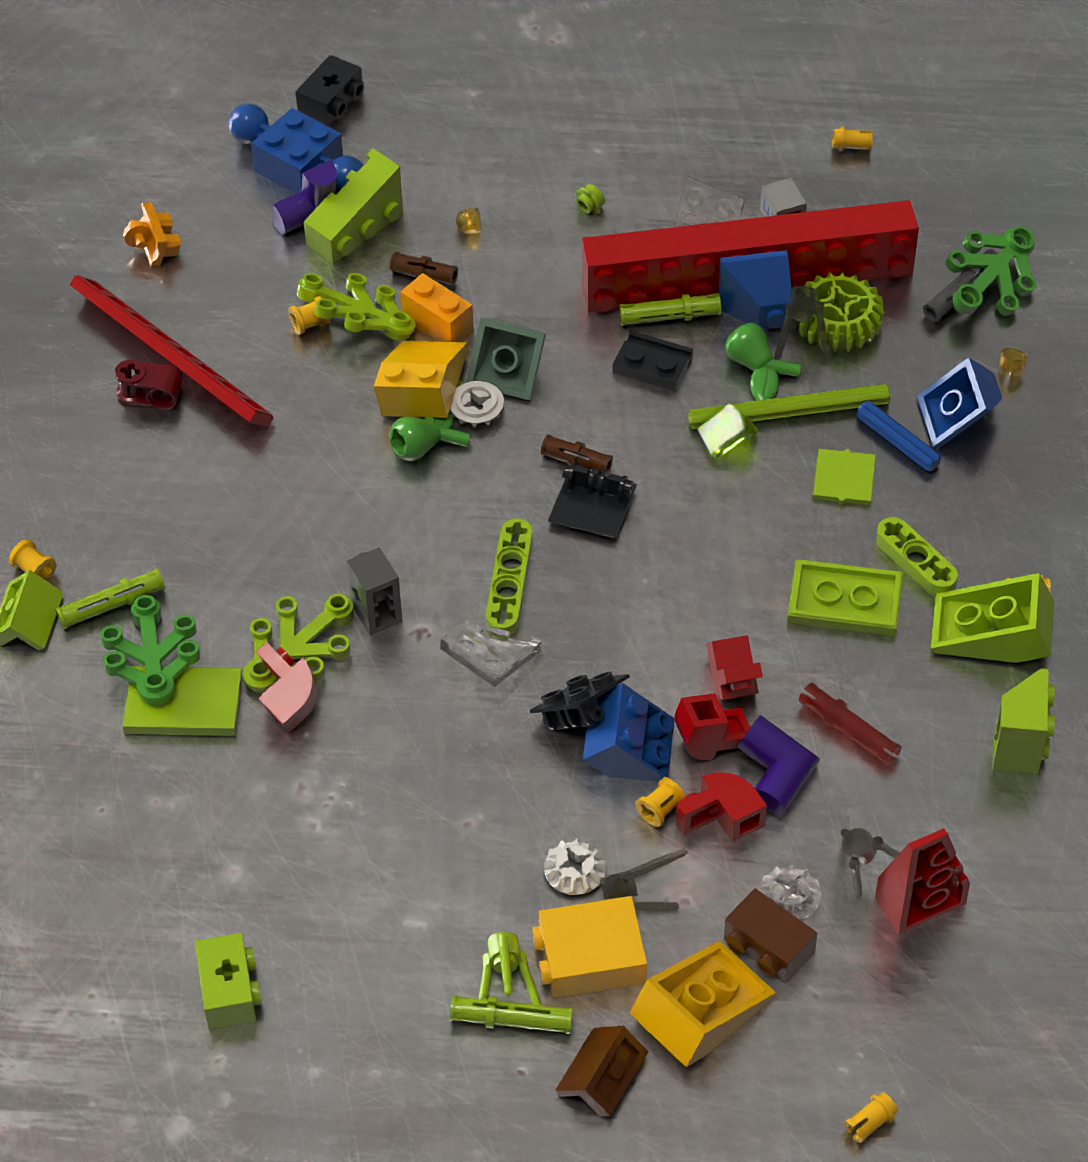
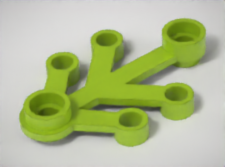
M314 273L304 274L303 278L298 282L296 294L301 300L314 302L315 297H323L316 301L314 313L317 317L322 319L345 317L344 327L349 331L384 330L385 335L394 340H406L415 331V321L406 312L399 311L394 302L396 290L386 285L378 286L374 299L378 304L382 305L384 311L375 308L365 290L367 278L362 274L351 273L347 276L346 289L352 292L354 298L326 287L322 282V277Z
M341 593L331 595L324 604V611L295 635V618L298 615L296 599L291 596H283L277 600L276 612L280 619V647L292 659L306 658L305 661L309 668H319L316 671H312L316 682L324 677L325 671L324 663L320 658L332 657L337 660L346 658L350 654V642L346 636L341 634L330 637L328 642H310L330 625L341 627L349 624L354 617L352 601ZM284 607H292L290 610H282ZM257 618L250 624L251 638L254 640V660L245 665L243 680L252 691L264 693L279 679L262 663L256 653L273 635L271 622L266 618ZM261 628L266 629L264 632H256V630ZM337 645H343V646H344V647L341 648V649H335V648H334V647L337 646Z

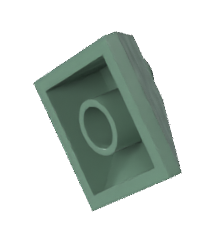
M491 317L480 318L466 383L471 381L488 382L496 386L502 394L531 400L546 333Z

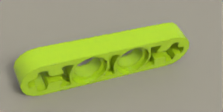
M520 518L507 520L500 529L486 610L487 631L491 636L498 639L512 637L517 633L520 623L533 543L530 523ZM516 533L520 534L518 547L512 546V538ZM508 559H516L521 562V565L515 569L506 568L502 564ZM503 587H511L517 591L511 597H502L497 592ZM501 609L507 610V619L504 624L498 623L500 621Z

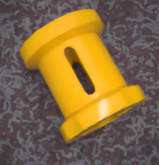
M315 297L314 302L298 308L295 305L288 308L291 323L298 335L304 334L305 329L318 324H331V319L319 318L314 313L316 301L323 297Z
M29 539L19 542L9 555V564L13 568L22 569L24 572L31 570L46 581L52 577L57 567L55 559L48 555L44 556L36 549L35 543Z
M663 777L658 781V787L647 797H640L635 805L640 816L653 827H659L664 823V817L677 807V803L686 795L676 782L669 777Z

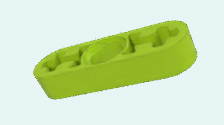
M888 517L878 524L876 535L878 547L927 593L936 597V593L956 590L958 579L956 568L904 520L897 517ZM912 552H919L926 557V560L913 562L907 555Z

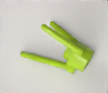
M498 932L491 935L487 941L488 953L482 956L483 973L479 998H488L493 968L496 972L502 974L505 995H512L511 972L515 971L517 966H519L532 1003L542 1005L527 964L526 951L520 950L518 936L512 932Z

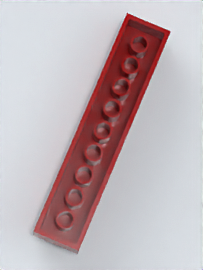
M906 200L582 238V288L587 311L592 313L618 310L619 305L672 300L682 298V295L689 294L690 297L717 294L719 291L720 258L787 250L791 289L803 288L806 281L813 282L816 275L826 278L829 272L833 276H840L843 272L845 277L849 278L856 274L858 281L913 275L919 226L911 202Z

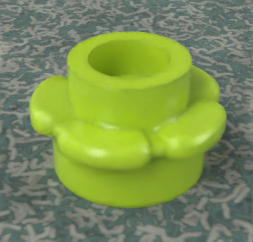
M587 184L576 191V204L581 211L589 214L591 211L594 214L601 212L600 208L605 204V197L595 185Z

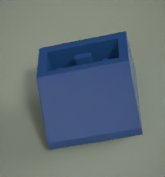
M624 683L597 697L599 707L604 711V718L596 726H587L583 761L609 778L658 782L663 777H668L674 717Z

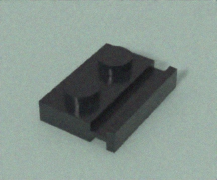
M630 330L627 341H624L612 364V373L676 392L688 369L689 362L693 359V349Z

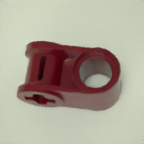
M125 360L120 362L115 368V377L119 382L117 397L122 403L155 407L162 410L171 409L176 405L183 380V374L177 367L169 364Z

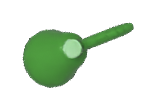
M745 323L735 329L726 340L725 352L732 361L754 371L750 385L756 401L772 399L776 395L779 386L777 373L799 377L801 364L773 359L766 333L758 324Z
M449 411L447 418L425 417V419H420L412 416L401 417L392 424L389 440L392 450L399 458L405 461H416L422 458L439 440L467 447L470 434L450 429L453 425V416L451 411Z

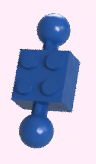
M242 104L236 107L230 114L228 126L231 135L240 143L251 144L254 171L295 194L302 191L303 172L327 161H332L337 169L336 194L349 182L345 177L350 171L353 170L357 173L363 167V163L357 158L343 156L341 133L294 108L287 111L272 125H269L265 111L255 104Z

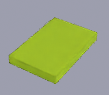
M796 559L787 623L896 636L903 572Z
M131 666L146 673L145 666ZM187 667L173 680L175 689L171 699L160 706L146 704L138 695L137 686L129 682L122 726L124 734L236 736L243 677L242 668Z

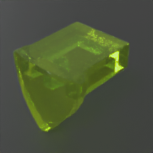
M732 403L727 404L724 407L725 409L698 428L708 450L717 459L743 439L749 440L758 433L757 427Z

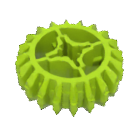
M829 272L826 278L816 275L813 282L806 281L803 289H799L793 308L795 327L799 328L801 337H808L810 345L819 343L821 350L826 347H832L834 353L838 348H844L849 353L852 346L861 349L864 342L872 343L874 336L878 335L881 330L885 313L883 311L882 297L878 295L877 287H870L868 280L858 281L856 274L851 278L845 277L843 272L840 276H833Z

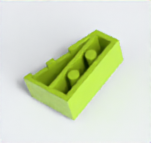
M374 148L366 154L369 160L357 173L351 170L345 177L349 182L336 195L331 192L304 221L306 245L332 264L350 254L353 249L367 239L372 238L378 231L389 223L396 221L403 214L400 166Z

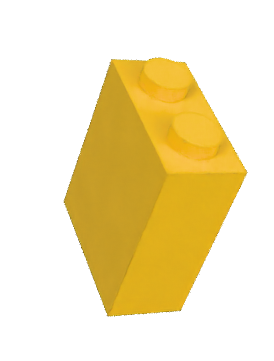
M632 896L538 911L539 926L532 927L533 941L536 951L543 950L544 960L539 961L542 985L550 984L552 999L645 984L647 980V961Z

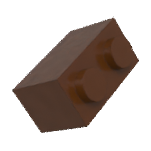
M754 888L725 918L724 940H726L728 946L734 952L741 955L745 954L756 962L763 973L770 977H776L786 984L815 953L818 932Z

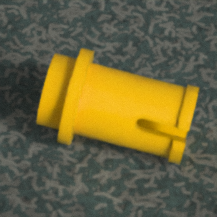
M840 126V129L833 130L832 148H838V151H843V148L871 151L873 131L847 130L844 126Z
M882 1092L880 1095L873 1094L870 1097V1103L850 1119L844 1121L845 1128L849 1134L858 1128L855 1131L856 1134L853 1135V1139L858 1143H862L866 1137L885 1122L892 1123L895 1120L894 1115L898 1113V1108L886 1093Z

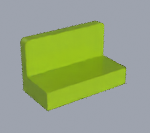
M31 570L10 581L0 607V647L18 637L37 650L45 648L57 614L55 608L59 607L63 592Z

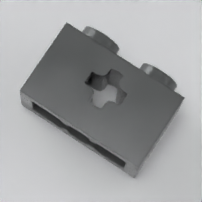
M380 547L369 552L360 553L354 558L347 560L350 598L353 603V609L369 635L371 636L403 622L399 577Z

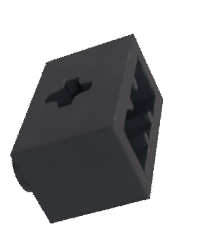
M329 55L295 91L297 110L330 127L338 118L344 115L355 99H359L364 90L362 68Z

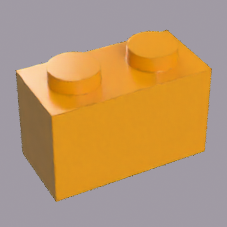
M422 273L400 291L401 311L410 315L416 323V329L435 341L463 342L474 332L473 304Z

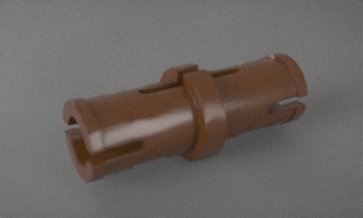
M394 252L390 260V271L392 273H400L416 278L423 273L434 281L449 285L450 287L456 284L459 270L457 266L432 261L431 257L428 256L418 258Z
M547 434L541 446V455L568 463L570 466L573 463H577L578 466L589 468V471L597 468L599 474L603 470L609 473L612 467V455H606L586 448L585 443L579 441L574 444ZM564 451H568V452L577 454V455H579V456L589 458V460H586V459L577 457V456L572 455V454L565 453Z

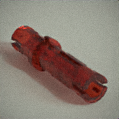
M811 682L804 688L816 700L809 695L801 693L798 701L823 718L824 724L829 727L835 726L845 735L883 761L885 765L889 766L896 760L884 748L893 754L899 755L902 749L901 745L896 744L858 715L847 709V703L843 700L838 699L836 701L817 687L815 683Z

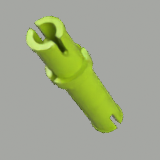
M719 293L698 297H690L689 294L682 295V298L619 305L622 326L672 319L692 321L693 317L721 315L722 313Z
M158 568L130 580H127L126 577L122 578L117 585L62 607H57L55 610L63 629H66L69 626L99 616L125 604H128L130 607L137 597L150 595L166 588ZM138 586H143L142 588H139V589H137V590L128 592V593H126V594H124V595H121V596H119V597H116V598L114 597V596H116V595H118V594L124 593V592L129 591V590H131V589H133V588H136V587H138ZM107 600L106 602L91 607L89 609L83 610L81 612L78 611L100 601Z
M452 996L450 1021L486 1024V1028L494 1029L495 1025L556 1031L566 1034L571 1032L573 1008L499 1001L495 996H489L488 999Z

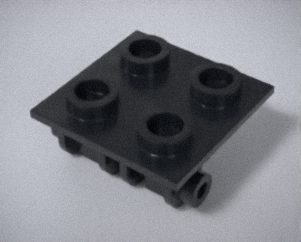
M573 463L571 466L565 465L562 478L565 481L548 518V522L616 538L637 484L634 481L628 480L626 475H623V477L610 473L608 475V471L605 470L602 471L601 475H598L597 468H593L590 473L589 468L578 466L577 463Z
M609 671L596 675L591 679H588L587 675L574 677L566 682L567 687L565 689L555 690L541 697L542 703L530 709V713L542 712L543 723L551 730L596 726L604 718V711L599 707L596 698L630 678L629 674L613 676L612 672Z

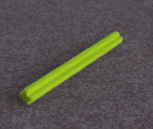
M879 384L691 409L688 413V421L691 429L695 430L858 408L865 401H871L875 405H884L890 402L891 396L888 385Z

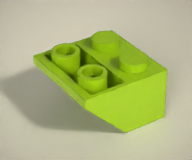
M1039 669L1002 695L993 739V770L1038 774L1041 760H1048L1050 738H1053L1055 716L1050 715V707L1054 706L1055 685L1048 684L1049 669Z

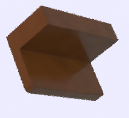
M624 1025L593 1028L558 1084L556 1091L560 1096H580L600 1117L611 1116L649 1051Z

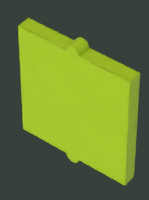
M818 449L813 499L838 502L839 505L852 503L871 506L876 454L851 452L849 449L844 451Z

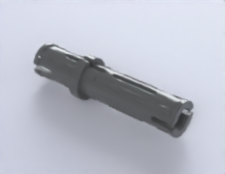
M989 249L984 253L998 255L993 249ZM965 267L955 280L923 306L925 316L932 322L939 321L943 315L954 307L953 295L948 300L947 298L958 290L961 285L972 284L986 268Z

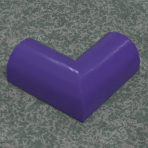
M327 161L304 171L302 191L273 204V224L279 233L283 235L304 226V221L331 192L336 195L337 169L332 161Z
M762 715L757 717L737 745L739 749L767 768L754 788L766 803L767 810L780 819L819 763L820 758Z

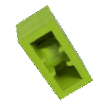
M242 932L194 941L208 1029L256 1021L254 1006L260 1005L262 1002L258 980L250 982L249 971L256 970L253 947L244 946Z

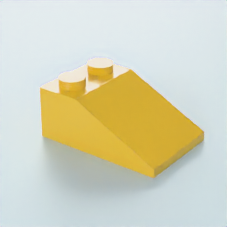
M402 341L381 362L374 383L381 416L447 418L469 348L468 342Z
M719 940L647 979L629 1013L670 1051L675 1058L687 1067L716 1049L772 1000L776 992Z

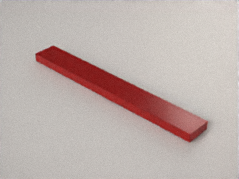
M80 275L73 277L69 284L72 288L248 422L269 427L274 419L273 414L97 281Z

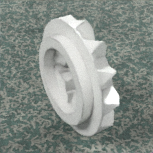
M467 382L456 388L450 407L451 415L457 417L461 425L468 422L474 428L478 423H484L489 426L492 419L500 418L501 410L504 409V398L501 391L488 382ZM471 399L478 405H482V409L477 410L475 406L471 407Z
M577 837L573 842L568 843L561 840L556 848L549 849L548 856L544 861V873L547 881L556 890L569 895H581L594 890L601 884L606 874V863L603 852H599L593 842L586 844ZM571 857L577 863L582 862V875L574 867H569L568 858Z

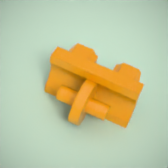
M143 202L142 210L144 214L140 221H130L123 231V238L126 244L131 247L144 248L151 266H161L163 257L178 256L181 240L178 234H170L173 226L170 213L156 212L152 203Z

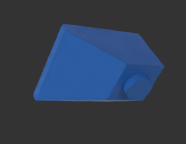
M787 250L720 258L718 293L721 300V310L744 323L758 324L763 329L791 326L793 299Z
M969 357L917 395L932 446L935 449H939L989 413L1003 399L995 374Z

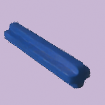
M865 401L858 407L857 417L925 470L932 472L940 465L941 455L871 401Z

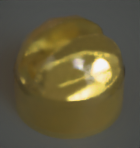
M478 208L461 210L455 218L459 231L465 234H479L481 220Z
M1005 348L1001 350L998 367L1002 374L1010 372V377H1015L1023 372L1028 357L1018 349Z

